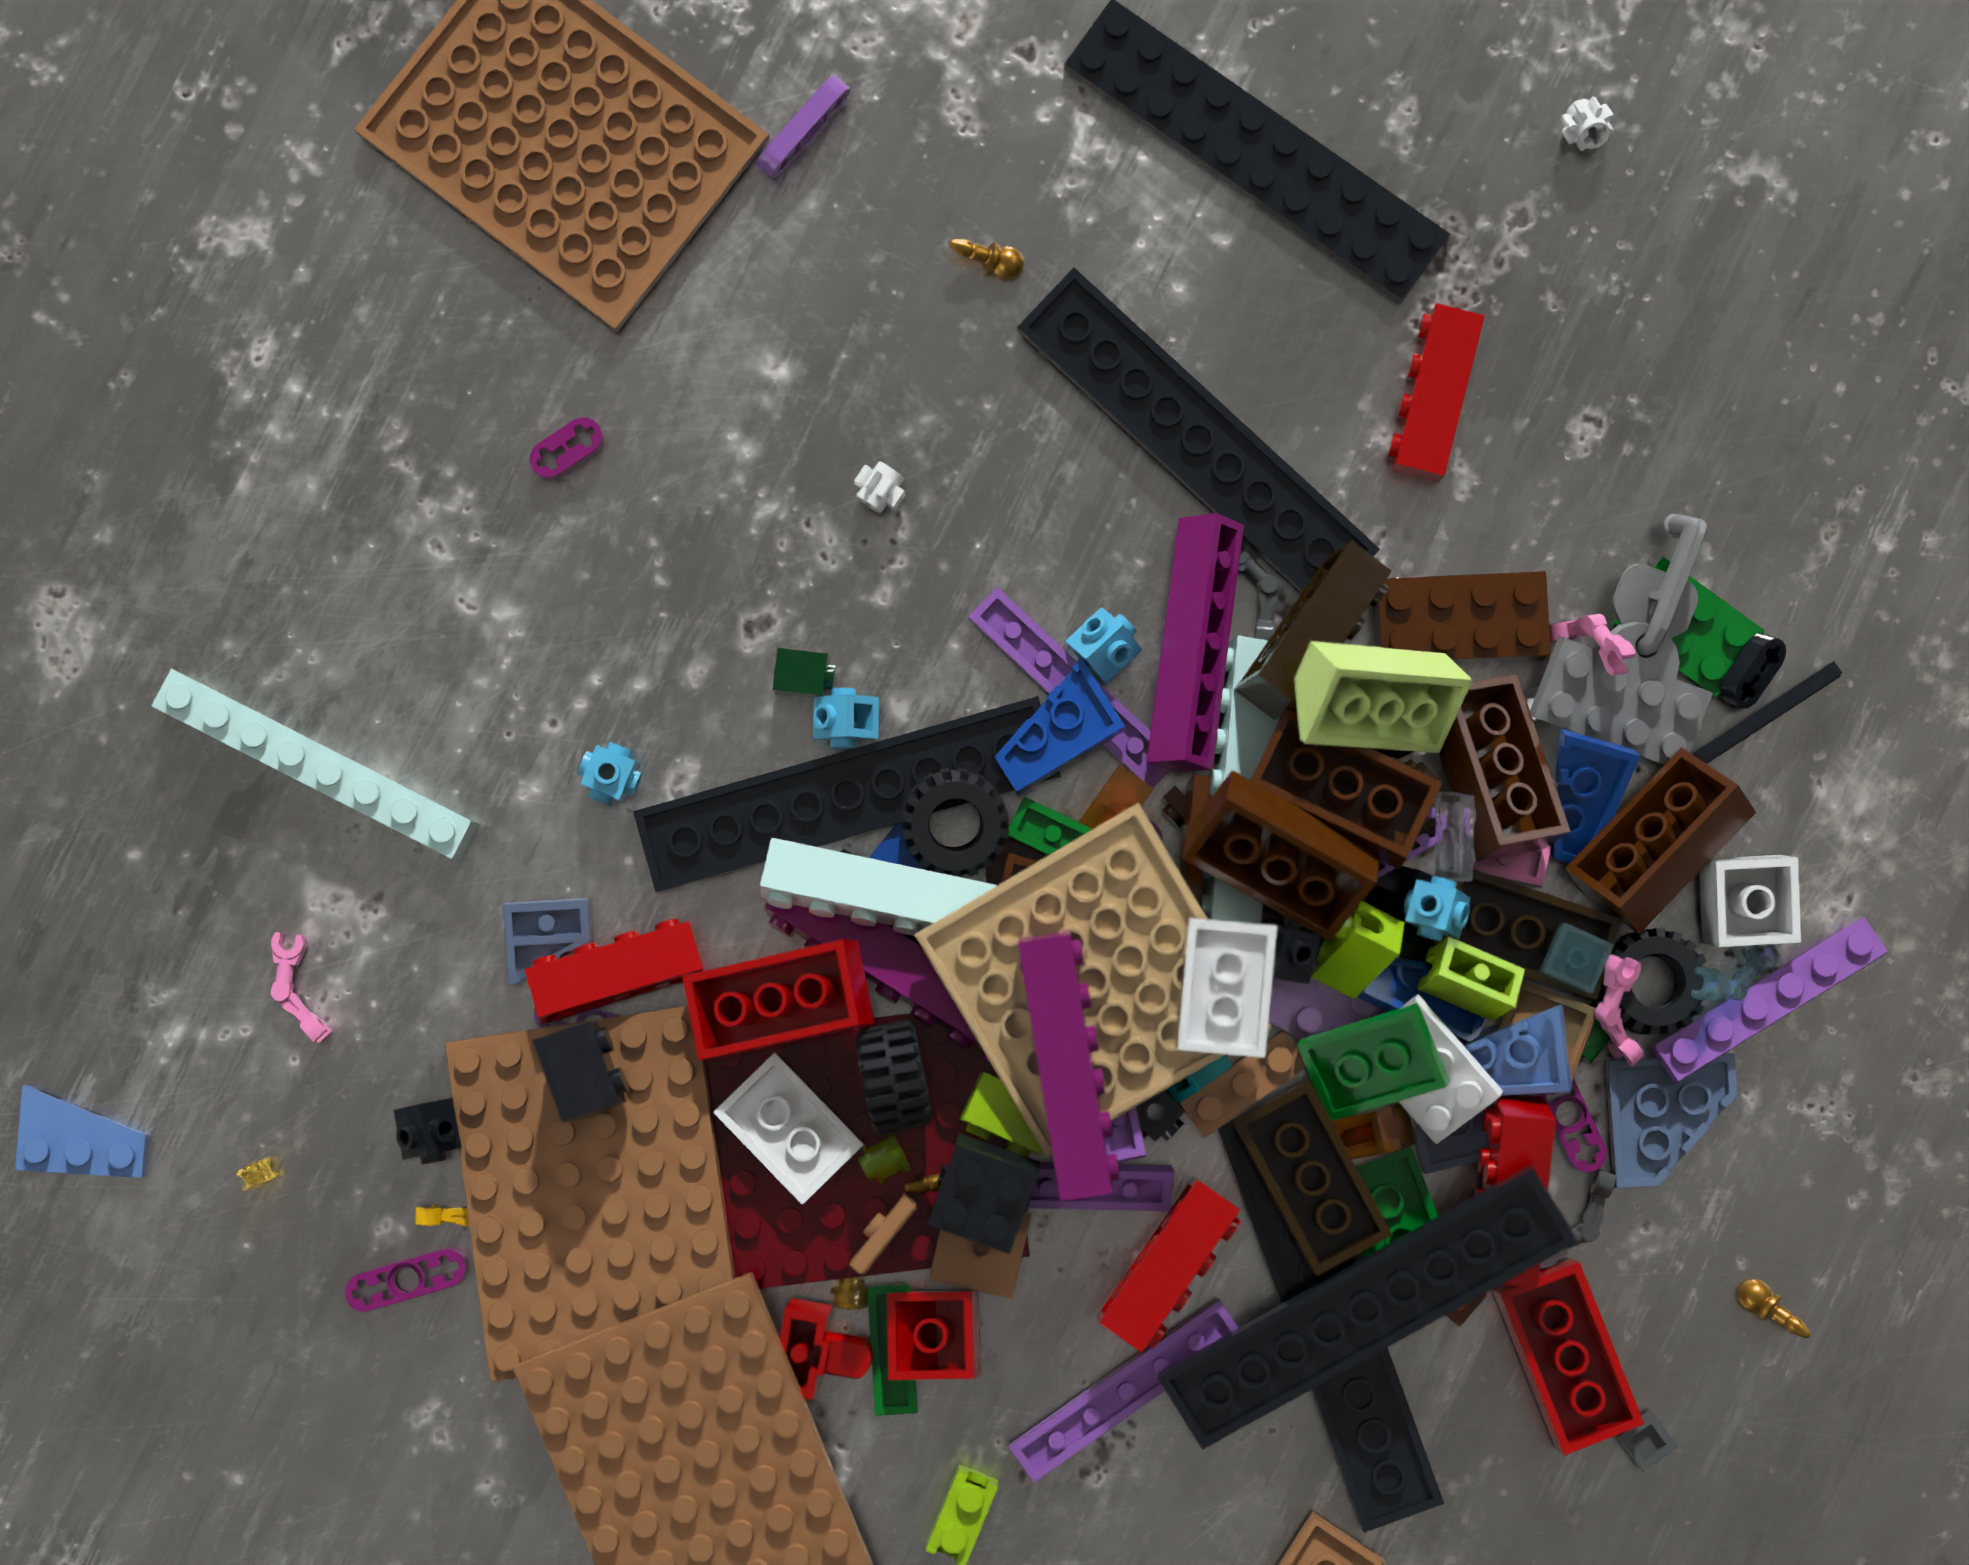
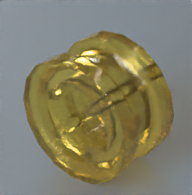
M271 1157L259 1160L235 1172L236 1177H240L244 1181L241 1187L243 1192L258 1187L279 1176L277 1171L274 1172L270 1169V1163L273 1162Z

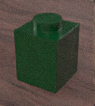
M777 648L772 690L775 694L806 698L825 696L826 689L831 690L834 688L836 665L829 664L830 658L827 653Z

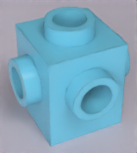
M1102 607L1065 641L1079 659L1082 657L1089 670L1105 684L1142 651V648L1132 637L1137 632L1134 626L1122 614L1119 613L1116 617H1113Z
M832 688L830 696L814 697L813 739L830 741V748L853 749L856 748V741L879 739V697L856 695V689Z
M609 742L607 749L596 745L593 753L588 751L585 753L579 766L578 775L583 777L580 784L590 789L587 797L611 806L613 799L625 803L628 795L634 796L641 781L642 773L638 771L640 764L630 758L632 750ZM604 765H613L615 768L613 778L609 780L602 779L600 774Z
M1432 876L1431 882L1416 879L1414 890H1409L1405 898L1404 913L1407 914L1405 921L1418 928L1417 935L1437 941H1442L1443 935L1460 939L1462 928L1465 927L1469 918V902L1471 898L1456 889L1457 882L1437 876Z

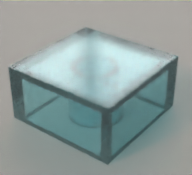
M1565 922L1560 923L1539 972L1582 992L1593 994L1614 944Z

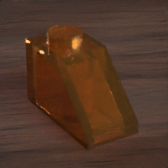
M1119 764L1079 823L1094 829L1138 802L1142 807L1154 788Z
M1401 1104L1375 1108L1332 1121L1352 1160L1385 1154L1416 1144L1410 1115Z

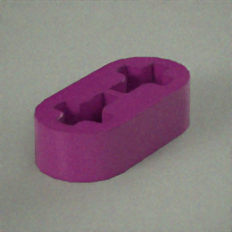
M587 417L572 420L539 442L530 453L532 469L540 478L545 480H557L595 456L602 449L604 444L603 432L594 420ZM583 428L586 432L595 431L590 437L593 444L589 447L579 443L571 449L568 448L570 444L578 439L576 433L578 429ZM565 449L566 452L556 459V464L558 465L556 469L550 470L547 466L539 467L544 461L541 455L545 451L555 455Z

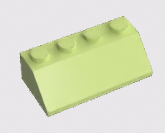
M1311 641L1295 676L1300 739L1306 744L1440 753L1473 680L1445 653Z

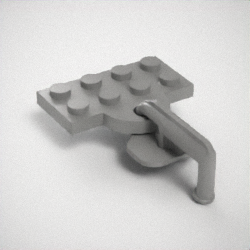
M1675 513L1665 518L1663 526L1668 536L1680 538L1667 572L1645 564L1632 565L1621 575L1612 598V607L1620 625L1610 632L1612 635H1620L1623 639L1630 642L1636 652L1634 658L1622 660L1628 668L1627 673L1610 675L1606 671L1599 655L1600 646L1594 649L1559 636L1530 709L1532 717L1581 735L1634 749L1641 757L1663 765L1681 747L1690 753L1713 695L1710 691L1677 680L1680 662L1677 647L1672 638L1684 633L1688 629L1698 603L1697 590L1688 581V578L1707 532V525L1702 519Z

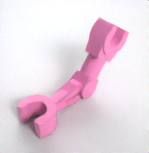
M1602 614L1584 616L1577 620L1549 625L1550 642L1557 641L1559 636L1567 639L1581 637V635H1588L1589 638L1593 637L1600 646L1599 655L1604 667L1612 676L1626 674L1628 668L1622 660L1634 658L1636 655L1630 642L1623 639L1620 635H1612L1606 627L1608 623Z
M275 932L271 939L273 963L278 965L276 979L271 988V996L280 1003L283 1009L290 1012L301 1023V1029L313 1042L322 1043L332 1033V1030L317 1015L311 1013L303 1005L299 995L293 992L294 966H299L308 946L306 936L296 934L295 946L291 950L286 951L283 946L285 934Z
M1610 954L1604 967L1603 984L1607 986L1603 1002H1599L1594 1016L1596 1020L1600 1021L1602 1029L1611 1039L1608 1049L1613 1057L1619 1059L1623 1055L1628 1065L1633 1067L1644 1057V1053L1637 1042L1626 1034L1622 1018H1620L1621 1009L1619 1006L1624 991L1629 992L1641 972V963L1630 957H1626L1623 960Z

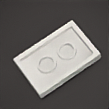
M1189 918L1178 1050L1265 1058L1277 932L1276 925Z
M1418 994L1401 1008L1416 1003L1419 1004L1450 1082L1445 1088L1398 1102L1433 1142L1438 1144L1497 1100L1503 1090Z
M775 1052L713 1112L802 1205L864 1145Z

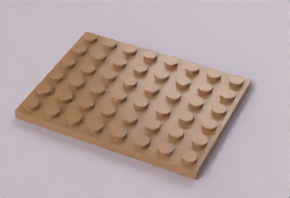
M456 0L354 128L359 136L616 332L627 321L770 139L766 131L593 0Z
M688 1006L445 1042L452 1099L462 1146L459 1151L490 1382L516 1378L513 1367L517 1363L735 1279L705 1060H698ZM587 1022H598L599 1027H606L611 1036L614 1051L609 1054L615 1069L620 1067L626 1077L629 1091L625 1092L624 1095L627 1102L582 1120L562 1122L532 1040Z
M752 1272L527 1359L513 1367L595 1565H873Z

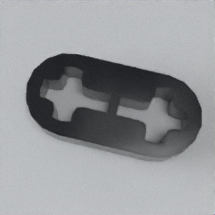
M1757 633L1752 636L1721 682L1720 693L1723 700L1742 709L1753 706L1785 660L1786 646L1784 642L1766 633Z

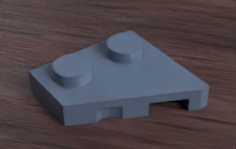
M589 898L505 902L503 904L508 985H515L526 978L524 969L532 967L531 962L533 960L548 955H556L557 959L573 952V949L587 944L592 940Z

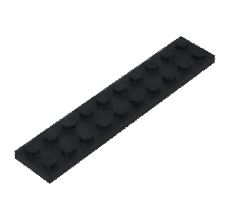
M1116 0L1109 1L1064 63V69L1400 304L1450 236V233Z
M1073 267L1017 326V331L1214 513L1243 524V538L1300 592L1304 590L1324 559L1349 541H1354L1373 557L1379 552L1380 548L1076 268Z
M1036 696L633 811L655 892H663L766 862L771 838L820 847L899 824L903 815L904 802L910 796L911 789L916 783L920 784L928 774L932 773L933 775L941 772L940 769H967L968 772L982 775L989 783L993 784L1000 795L1013 792L1014 789L996 762L995 756L1024 722L1030 719L1041 707L1039 697ZM1060 770L1038 784L1061 778ZM949 799L940 803L931 815L971 803L964 799Z
M1229 1122L1217 1129L1280 1304L1356 1262L1355 1256L1318 1276L1311 1273L1233 1125ZM1388 1347L1312 1389L1323 1424L1364 1533L1444 1504Z
M1531 1164L1158 1373V1380L1203 1450L1577 1243V1237Z

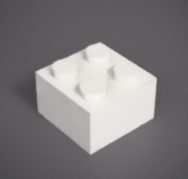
M1765 855L1712 858L1699 872L1702 943L1716 947L1801 943L1798 857Z

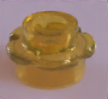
M840 1279L839 1287L830 1289V1293L834 1294L833 1306L836 1308L865 1309L868 1307L867 1292H869V1289L864 1288L863 1280Z

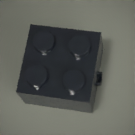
M959 1133L948 1165L943 1164L937 1180L941 1184L930 1212L928 1225L1010 1254L1024 1213H1027L1032 1199L1031 1194L1039 1175L1040 1161Z

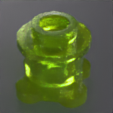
M894 1133L887 1134V1139L870 1148H867L866 1145L862 1147L865 1155L858 1158L869 1181L878 1178L880 1184L883 1185L885 1184L884 1179L902 1169H905L906 1172L912 1169Z

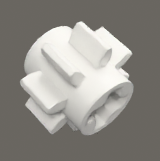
M1592 96L1590 100L1581 99L1571 104L1566 114L1561 116L1567 126L1561 132L1569 144L1576 143L1580 151H1584L1586 148H1598L1607 141L1611 133H1614V129L1609 121L1615 116L1608 105H1600L1596 97Z
M880 461L874 469L865 464L854 479V484L860 487L855 497L880 514L886 506L895 511L906 495V491L900 488L904 477Z

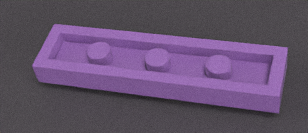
M1040 1162L1039 1175L1032 1191V1199L1028 1208L1170 1211L1175 1172L1171 1165L1118 1164L1120 1180L1113 1181L1112 1194L1060 1201L1054 1162Z

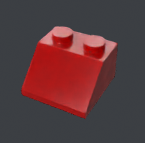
M963 1289L887 1293L889 1380L975 1379L981 1375L979 1291Z

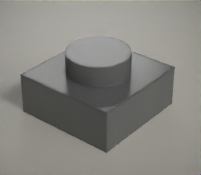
M1650 1410L1642 1415L1644 1425L1616 1435L1643 1472L1678 1447L1655 1414Z

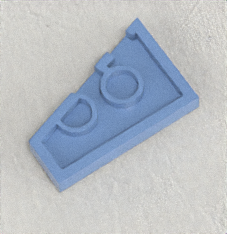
M1563 1004L1462 1044L1503 1090L1501 1095L1570 1092L1572 1089Z
M22 1085L15 1170L135 1178L146 1177L149 1146L148 1134L79 1108L75 1104L63 1099H57L31 1086Z

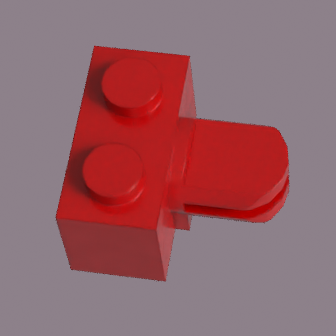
M791 1298L784 1309L780 1341L804 1399H814L820 1389L821 1377L824 1374L850 1379L862 1378L868 1371L874 1358L871 1343L863 1337L829 1331L833 1305Z

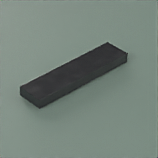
M1835 661L1822 666L1690 753L1708 764L1840 678L1841 670Z

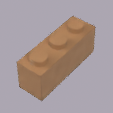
M1280 1030L1267 1039L1265 1058L1241 1057L1232 1064L1231 1068L1215 1080L1181 1101L1179 1106L1185 1111V1115L1202 1138H1206L1304 1070L1306 1066L1298 1048L1287 1032Z

